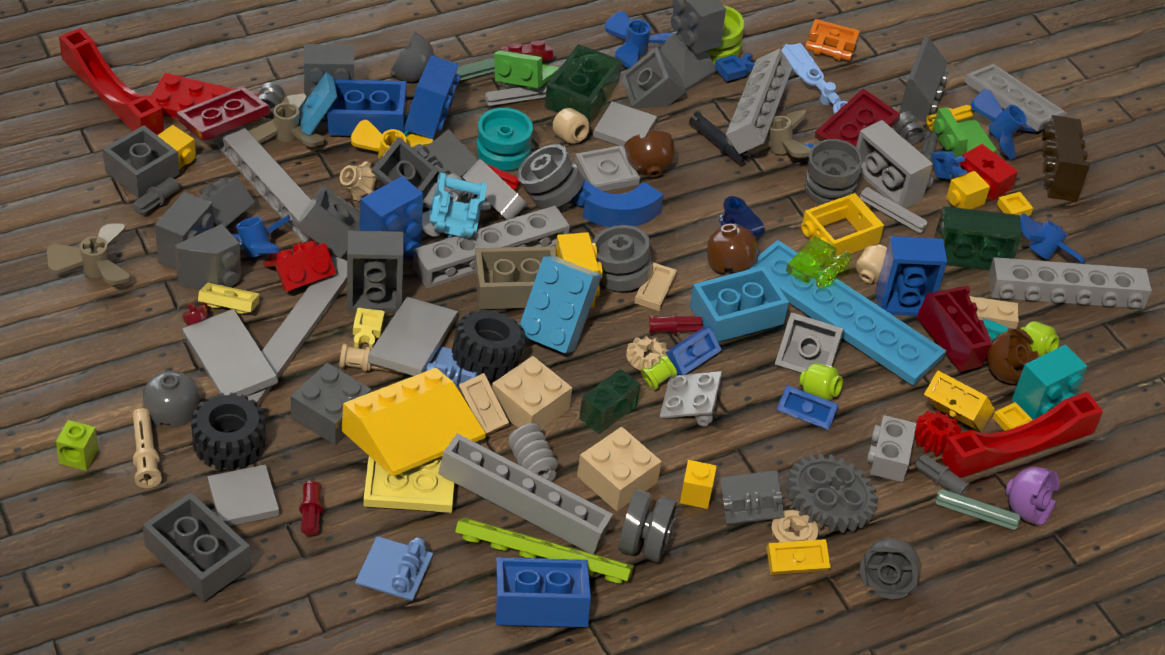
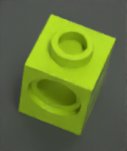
M68 420L56 440L59 464L87 471L98 451L96 427Z

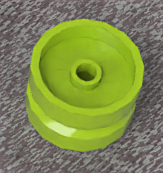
M723 5L726 8L721 45L707 50L713 64H715L716 59L735 54L738 57L742 52L744 19L734 8Z

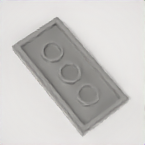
M995 64L966 74L964 79L965 83L978 92L984 89L990 90L1002 108L1006 109L1009 105L1018 106L1026 115V124L1036 131L1042 130L1045 124H1049L1052 115L1063 117L1066 115L1064 110Z
M406 297L368 354V362L412 376L423 373L428 362L430 363L455 323L458 311Z
M234 309L182 328L184 337L219 394L230 395V392L236 393L237 396L242 394L249 395L278 383L276 374Z

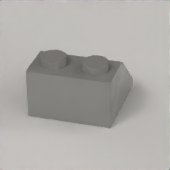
M791 312L775 364L801 373L803 370H807L813 363L832 366L844 328Z

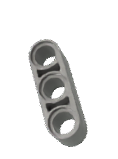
M481 159L463 176L468 182L476 184L481 182L487 183L485 199L506 220L515 218L527 205Z

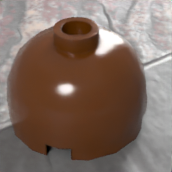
M664 131L648 132V137L640 138V134L627 140L624 144L628 164L637 173L647 175L648 177L660 176L663 171L670 167L675 157L673 138L671 134Z
M725 224L716 230L708 240L707 258L709 266L713 270L725 273L724 268H733V272H740L750 268L758 261L759 248L756 237L745 227Z
M1020 328L1005 331L997 335L992 341V345L987 353V364L999 380L1010 384L1018 383L1024 365L1039 358L1038 351L1033 352L1030 345L1034 341L1026 331Z

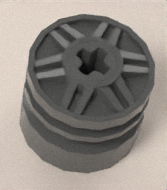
M827 139L813 146L809 154L808 170L805 179V191L809 197L818 204H825L853 193L856 194L862 165L861 153L849 142L839 139Z

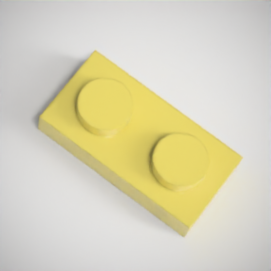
M207 283L199 291L198 301L207 303L208 306L213 308L223 306L232 308L237 313H251L259 304L260 294Z

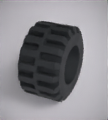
M492 310L469 312V315L465 314L462 316V319L458 322L452 347V357L454 361H457L456 364L459 368H464V370L473 373L478 372V376L484 373L489 380H492V378L499 379L519 365L526 335L523 332L522 326L518 325L515 319L509 318L506 314H500Z
M230 392V395L220 393L217 394L218 397L210 396L206 398V403L201 402L197 406L198 410H194L191 420L193 448L199 460L204 459V464L209 467L215 465V469L221 470L223 467L227 468V470H234V467L238 466L241 469L246 467L248 462L254 463L256 456L262 455L263 448L266 445L265 415H263L261 406L258 407L254 399L248 400L246 395L237 396L236 393ZM224 430H237V431L231 432V433H223V432H221V431H224Z

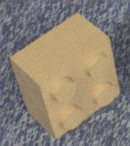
M534 356L492 383V390L507 419L517 428L528 423H536L543 429L570 409L572 387Z
M620 427L580 454L577 477L617 512L631 502L636 489L647 491L658 483L662 461L623 427Z

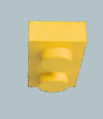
M826 539L769 543L766 546L770 575L828 571L831 568Z

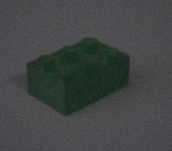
M578 44L547 84L545 108L556 112L566 108L575 109L583 114L590 123L619 83L622 60Z
M943 206L934 238L943 239L947 258L946 266L989 271L994 257L1014 259L1022 238L1020 215Z

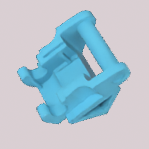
M440 172L429 210V221L435 223L433 231L446 233L448 238L455 235L470 239L473 232H477L480 209L485 201L487 183L481 182L476 184L446 177L445 173ZM444 187L477 194V198L471 199L469 203L450 200V193L444 191Z

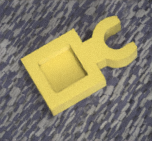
M357 308L353 325V335H355L354 348H359V345L364 342L368 343L371 349L374 347L375 338H380L385 311Z

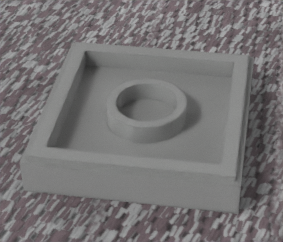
M612 101L595 127L593 137L619 146L623 145L624 147L627 140L635 135L640 134V138L648 137V132L652 131L656 124L657 116Z
M623 145L577 153L575 156V161L584 179L601 191L639 185L640 177L636 170L628 164Z
M266 465L207 476L216 514L228 526L279 516V508Z

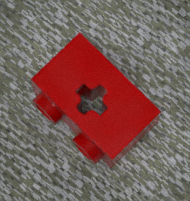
M980 144L962 155L965 161L960 162L961 168L967 170V174L975 171L990 186L987 197L992 201L1013 189L1018 171L985 145Z

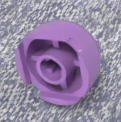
M1029 467L1022 470L1014 479L1008 482L1006 494L1009 496V504L1012 511L1020 515V519L1036 525L1044 524L1050 517L1056 500L1051 499L1053 490H1059V476L1057 472L1041 467Z

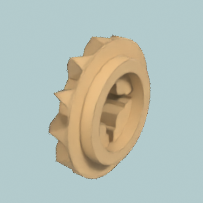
M647 336L643 339L635 337L633 343L628 344L626 357L634 368L641 370L645 367L648 369L660 361L661 356H667L666 351L668 350L666 343H659L657 337L653 340ZM648 350L653 351L652 353L644 357V352H647Z
M787 510L784 511V518L773 520L771 526L772 537L777 538L778 542L816 540L818 527L815 521L808 522L809 516L807 514L800 516V511ZM790 525L795 531H799L798 536L793 532H789Z

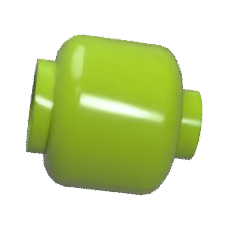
M1032 321L1026 327L1021 328L1033 339L1034 343H1030L1033 352L1038 351L1039 357L1058 348L1060 340L1053 327Z
M813 363L807 370H803L801 373L800 385L803 386V391L830 401L840 394L843 378L835 367Z

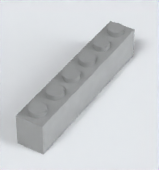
M458 433L443 452L438 474L588 553L594 554L605 537L613 514Z

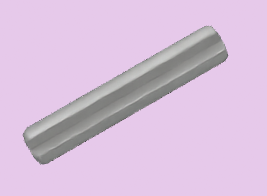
M549 82L535 90H530L523 86L490 91L485 93V101L487 106H496L554 97L556 95V88L554 83Z
M869 187L862 190L860 199L917 233H922L926 229L928 222L924 218Z

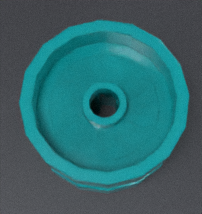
M495 108L487 111L480 117L477 127V157L484 163L502 171L519 168L523 161L531 155L533 125L529 117L521 111L511 108Z

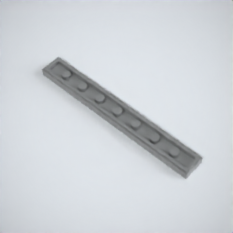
M331 256L336 274L312 282L262 350V354L276 374L277 380L347 284L346 260ZM274 385L246 396H248V400L254 399L259 406Z

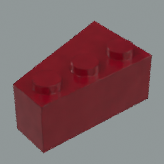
M968 285L928 293L916 316L939 346L946 350L947 356L960 372L981 367L992 345L983 320H979L976 311L978 307L969 297L970 288Z

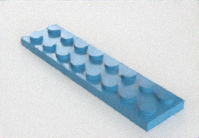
M779 240L757 256L758 261L756 264L745 269L749 270L765 266L790 304L815 320L844 328L842 338L912 386L945 356V349Z

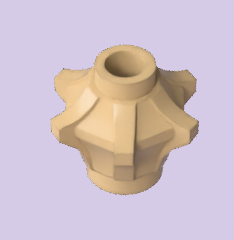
M364 161L358 166L348 165L340 173V181L345 185L347 191H351L353 200L360 201L362 196L374 192L376 188V179L378 177L371 172L370 162Z

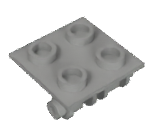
M722 372L670 377L660 419L694 415L701 426H707L711 423L713 410L717 402V393L720 389L719 384Z

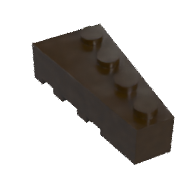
M1052 115L1049 124L1044 125L1042 137L1046 139L1043 146V154H1046L1043 170L1047 171L1044 178V187H1047V198L1077 202L1090 167L1089 162L1085 161L1088 154L1087 151H1084L1085 140L1082 139L1081 119Z

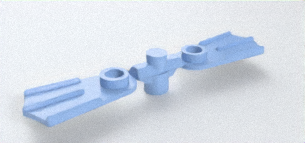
M801 43L785 44L782 52L792 65V70L807 84L816 85L820 89V102L824 105L833 103V113L835 114L847 103V101H841L840 97L835 93L836 85L832 82L826 83L823 80L824 75Z

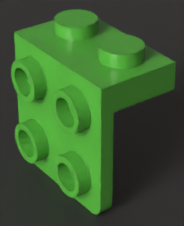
M500 50L494 53L495 81L504 82L507 86L521 85L526 86L527 89L535 90L559 74V67L543 65L542 57Z
M947 107L938 109L932 131L938 134V140L946 152H954V157L956 158L980 144L985 145L994 153L996 152L995 146L978 121L969 120L957 123Z

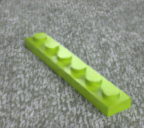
M468 518L458 520L455 531L463 534L462 538L464 540L479 543L480 539L491 542V547L503 551H508V547L520 550L519 555L527 558H536L538 555L548 559L587 560L588 575H593L594 572L605 574L606 580L615 583H622L623 580L628 581L634 567L631 564Z

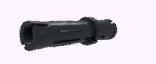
M696 112L693 114L697 121L691 117L689 125L718 146L719 151L723 155H729L740 166L746 164L742 160L743 158L749 161L751 153L745 151L738 154L736 149L728 143L724 132L708 121L701 113Z

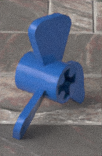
M623 11L615 13L605 23V31L607 33L625 39V44L615 51V58L627 68L637 63L639 56L647 53L649 43L664 44L668 37L674 33L650 35L651 27L648 22L640 19L630 21L627 14Z
M988 89L982 90L971 102V107L974 111L992 121L989 124V129L993 136L1000 140L1001 149L1010 160L1016 157L1012 135L1018 130L1037 132L1026 124V115L1018 106L1009 105L1003 111L993 93Z
M1024 213L1019 217V224L1024 236L1031 240L1028 245L1038 255L1049 260L1058 249L1072 263L1085 264V260L1080 254L1062 243L1068 234L1058 225L1049 220L1045 223L1035 222Z
M285 216L268 228H265L261 217L248 218L237 224L236 227L239 234L232 235L240 243V250H245L247 257H257L265 253H279V246L270 243L268 234L289 221L290 216Z

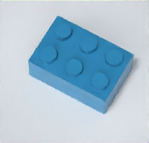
M553 255L543 257L520 322L526 338L565 354L575 351L602 274Z
M761 266L693 284L689 306L695 316L702 317L703 327L711 326L719 342L784 324L789 302L767 268Z

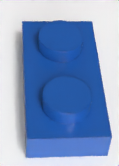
M711 326L703 327L666 351V354L676 368L677 376L685 375L720 352L721 348Z

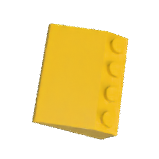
M437 368L343 403L342 432L392 477L443 456V452L457 433L473 442L486 437L485 431L454 382Z

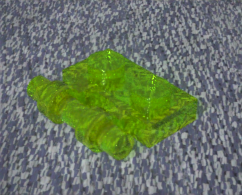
M814 236L787 264L786 272L806 283L815 278L816 285L823 289L826 285L832 284L836 280L837 274L843 272L848 267L852 256L847 251L835 256L836 247Z

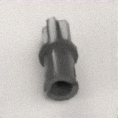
M168 177L158 186L150 187L145 195L133 203L135 212L144 215L155 206L163 205L165 199L179 191L177 181L172 177Z
M921 455L915 464L918 470L935 481L936 486L941 485L947 490L963 496L969 488L970 483L951 472L950 467H943L927 455Z

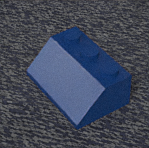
M497 557L496 625L588 627L591 597L587 560Z

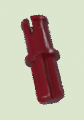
M673 314V316H649V333L673 332V335H676L677 332H697L703 328V320L700 316H676V314Z
M307 481L304 483L303 502L299 506V511L302 514L301 532L307 537L316 535L319 532V516L323 512V506L320 503L322 485L317 481Z

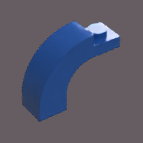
M584 180L581 189L571 200L584 208L583 218L595 224L606 227L619 225L635 227L649 222L661 213L664 194L645 182L628 193L610 194L599 190Z

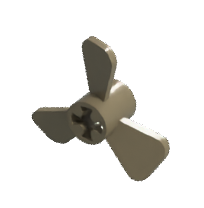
M305 94L285 97L282 103L275 106L274 119L260 118L258 121L243 125L259 144L273 136L283 142H291L298 138L304 145L309 147L324 144L323 136L314 132L311 135H307L301 131L299 126V111L306 102Z
M806 110L794 111L786 116L773 117L764 143L747 151L752 155L770 147V150L775 154L789 153L797 158L809 157L812 148L795 141L793 137V129L806 117Z
M122 223L104 225L101 227L98 236L85 238L80 243V248L55 243L51 244L47 249L50 272L60 274L82 265L84 274L90 278L102 277L106 283L111 285L129 282V273L109 260L108 247L125 232V225Z

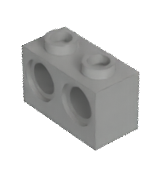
M883 415L881 425H875L871 441L876 442V446H870L867 462L872 463L871 475L899 482L904 481L909 465L916 423Z

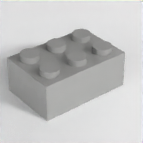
M883 120L860 130L856 145L862 157L860 175L883 196L904 208L922 201L933 163Z

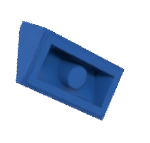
M786 385L777 411L829 430L839 409V404Z

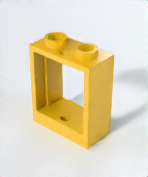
M855 193L806 210L801 225L803 234L812 241L817 250L829 262L863 250L868 246L879 244L884 224ZM846 218L858 231L834 240L823 226Z
M938 370L924 393L934 408L945 414L949 412V416L958 419V421L979 432L983 431L995 409L988 396Z

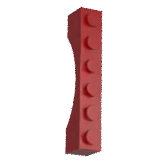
M81 27L59 36L62 60L132 131L143 125L156 135L164 131L162 108L148 94H138L123 84L106 63L94 40Z
M1085 392L1064 399L1042 416L1010 430L994 433L969 430L948 437L941 460L946 466L950 467L951 472L961 478L1095 433L1103 410L1092 396Z

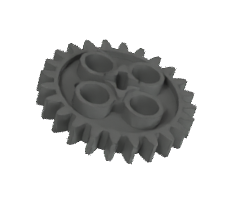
M821 453L818 454L817 458L811 454L808 455L807 459L801 457L798 463L793 464L786 478L785 489L789 490L787 498L794 499L791 506L800 507L799 515L807 514L809 516V523L814 520L818 521L820 529L824 524L828 525L830 532H833L835 527H838L842 533L845 532L847 527L852 532L856 530L857 526L863 528L866 522L869 523L877 508L875 503L878 496L874 495L876 488L868 486L871 479L861 477L864 472L863 470H853L854 463L848 466L845 465L844 458H841L838 462L835 461L832 454H830L828 459H825Z

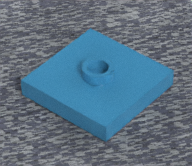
M325 72L299 111L301 131L307 135L312 134L337 98L334 78L327 72Z

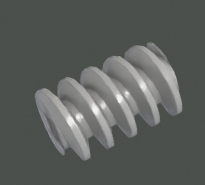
M528 423L514 430L508 437V443L513 451V455L517 459L518 465L552 482L556 477L555 470L558 467V462L553 458L554 454L549 449L550 446L545 441V436L541 432L539 424Z

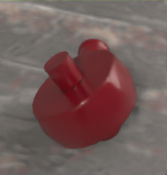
M190 303L187 305L189 310L182 314L186 325H192L201 322L209 316V306L206 303H202L200 306L195 307L194 303Z

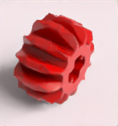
M937 409L933 414L927 410L915 422L914 439L916 440V447H924L925 454L930 451L936 457L940 452L943 454L948 437L961 433V427L957 423L958 419H950L949 412L941 414Z

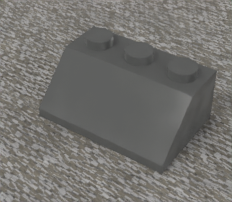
M924 36L909 75L899 112L901 114L911 111L916 115L918 121L925 123L928 115L935 114L938 105L936 100H940L943 86H945L949 74L945 72L947 61L927 36Z

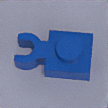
M752 53L744 54L742 58H738L735 54L716 59L714 67L726 81L745 77L747 72L752 71L755 62H751Z
M946 151L931 153L935 177L951 179L967 174V170H963L960 166V162L965 161L963 156L955 158L954 152Z

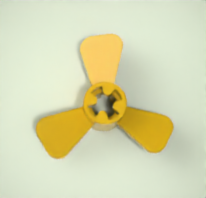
M362 120L351 135V144L355 147L379 152V160L398 137L412 148L417 144L427 147L433 142V139L416 133L406 137L401 131L395 129L387 130L381 134L370 121Z

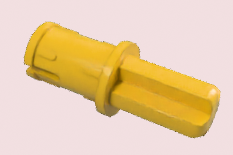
M969 105L954 109L948 108L957 122L974 116L973 109ZM937 114L926 117V124L930 126L929 130L931 131L933 130V122Z

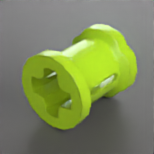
M663 355L660 357V361L648 369L645 367L641 369V374L647 385L655 391L660 383L669 377H676L677 371L669 358Z

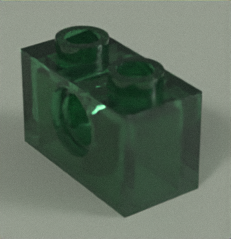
M620 368L582 396L579 419L600 435L637 407L641 384Z

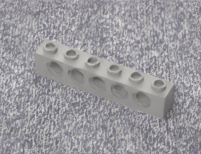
M781 49L756 59L726 133L728 143L736 149L738 154L761 145L765 141L792 70V65Z
M556 206L540 209L477 229V232H473L470 239L454 236L416 248L413 253V269L426 289L474 274L475 248L555 246L556 248L557 235L569 234L570 225Z
M994 257L988 273L991 298L1144 309L1152 291L1147 269Z

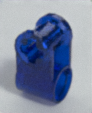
M730 196L724 200V213L719 218L721 226L735 224L750 230L756 239L764 235L765 228L762 220L755 215L743 199Z

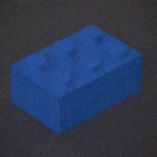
M433 55L430 56L417 85L404 130L431 139L434 138L436 130L441 132L454 99L455 89L461 75L457 74L459 64Z
M334 79L337 98L327 111L329 135L351 136L358 123L362 120L370 121L381 134L391 129L399 130L404 134L407 113L406 81Z
M401 176L361 198L360 231L403 232V260L413 256L414 249L421 247L423 193Z
M890 236L875 290L879 307L892 315L917 316L926 295L939 290L947 264L943 239Z

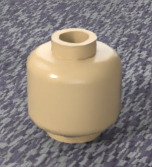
M566 108L555 116L553 131L557 137L565 142L577 144L586 138L589 132V121L575 109Z
M878 244L868 246L857 260L856 270L864 282L869 284L873 282L878 283L887 250L885 246Z

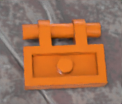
M815 19L805 49L813 51L815 55L820 56L824 54L834 57V60L841 61L843 59L850 61L853 53L850 51H854L860 30Z

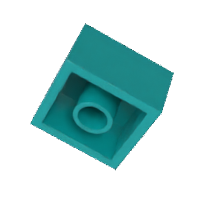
M1063 345L1024 365L1012 401L1016 402L1034 420L1057 406L1064 399L1076 396L1079 386L1084 381L1083 376L1087 365L1072 350Z

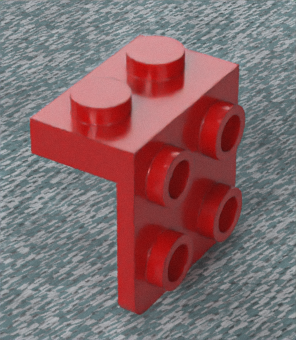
M315 240L293 245L294 251L287 249L284 251L280 250L279 253L268 254L269 259L263 261L264 267H276L284 292L336 274L326 243L317 244Z

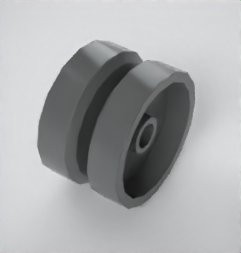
M551 144L533 152L523 161L517 174L524 189L529 192L535 205L541 209L552 206L559 207L570 201L581 189L584 181L582 172L573 163L566 148L560 144Z
M619 225L604 229L596 235L592 243H595L597 248L596 261L601 262L602 265L600 285L610 290L629 291L641 287L649 280L652 275L649 237L643 230L634 226Z
M636 489L625 517L618 551L634 555L638 552L643 539H645L643 557L659 563L671 537L675 522L674 516L677 500L662 496L658 499L653 512H651L653 505L652 493Z

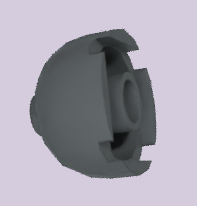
M416 32L409 39L410 44L403 48L390 72L394 77L406 82L418 81L424 72L430 56H434L433 47L430 42Z
M164 371L156 374L148 381L143 390V408L149 410L151 422L158 426H161V423L170 424V428H175L188 424L192 420L194 410H198L197 406L200 404V393L195 382L185 373L179 371Z
M887 538L875 542L868 548L861 560L860 575L862 581L866 586L869 584L871 588L878 590L875 594L879 597L887 599L903 598L916 587L920 579L921 562L919 555L910 544L901 539Z

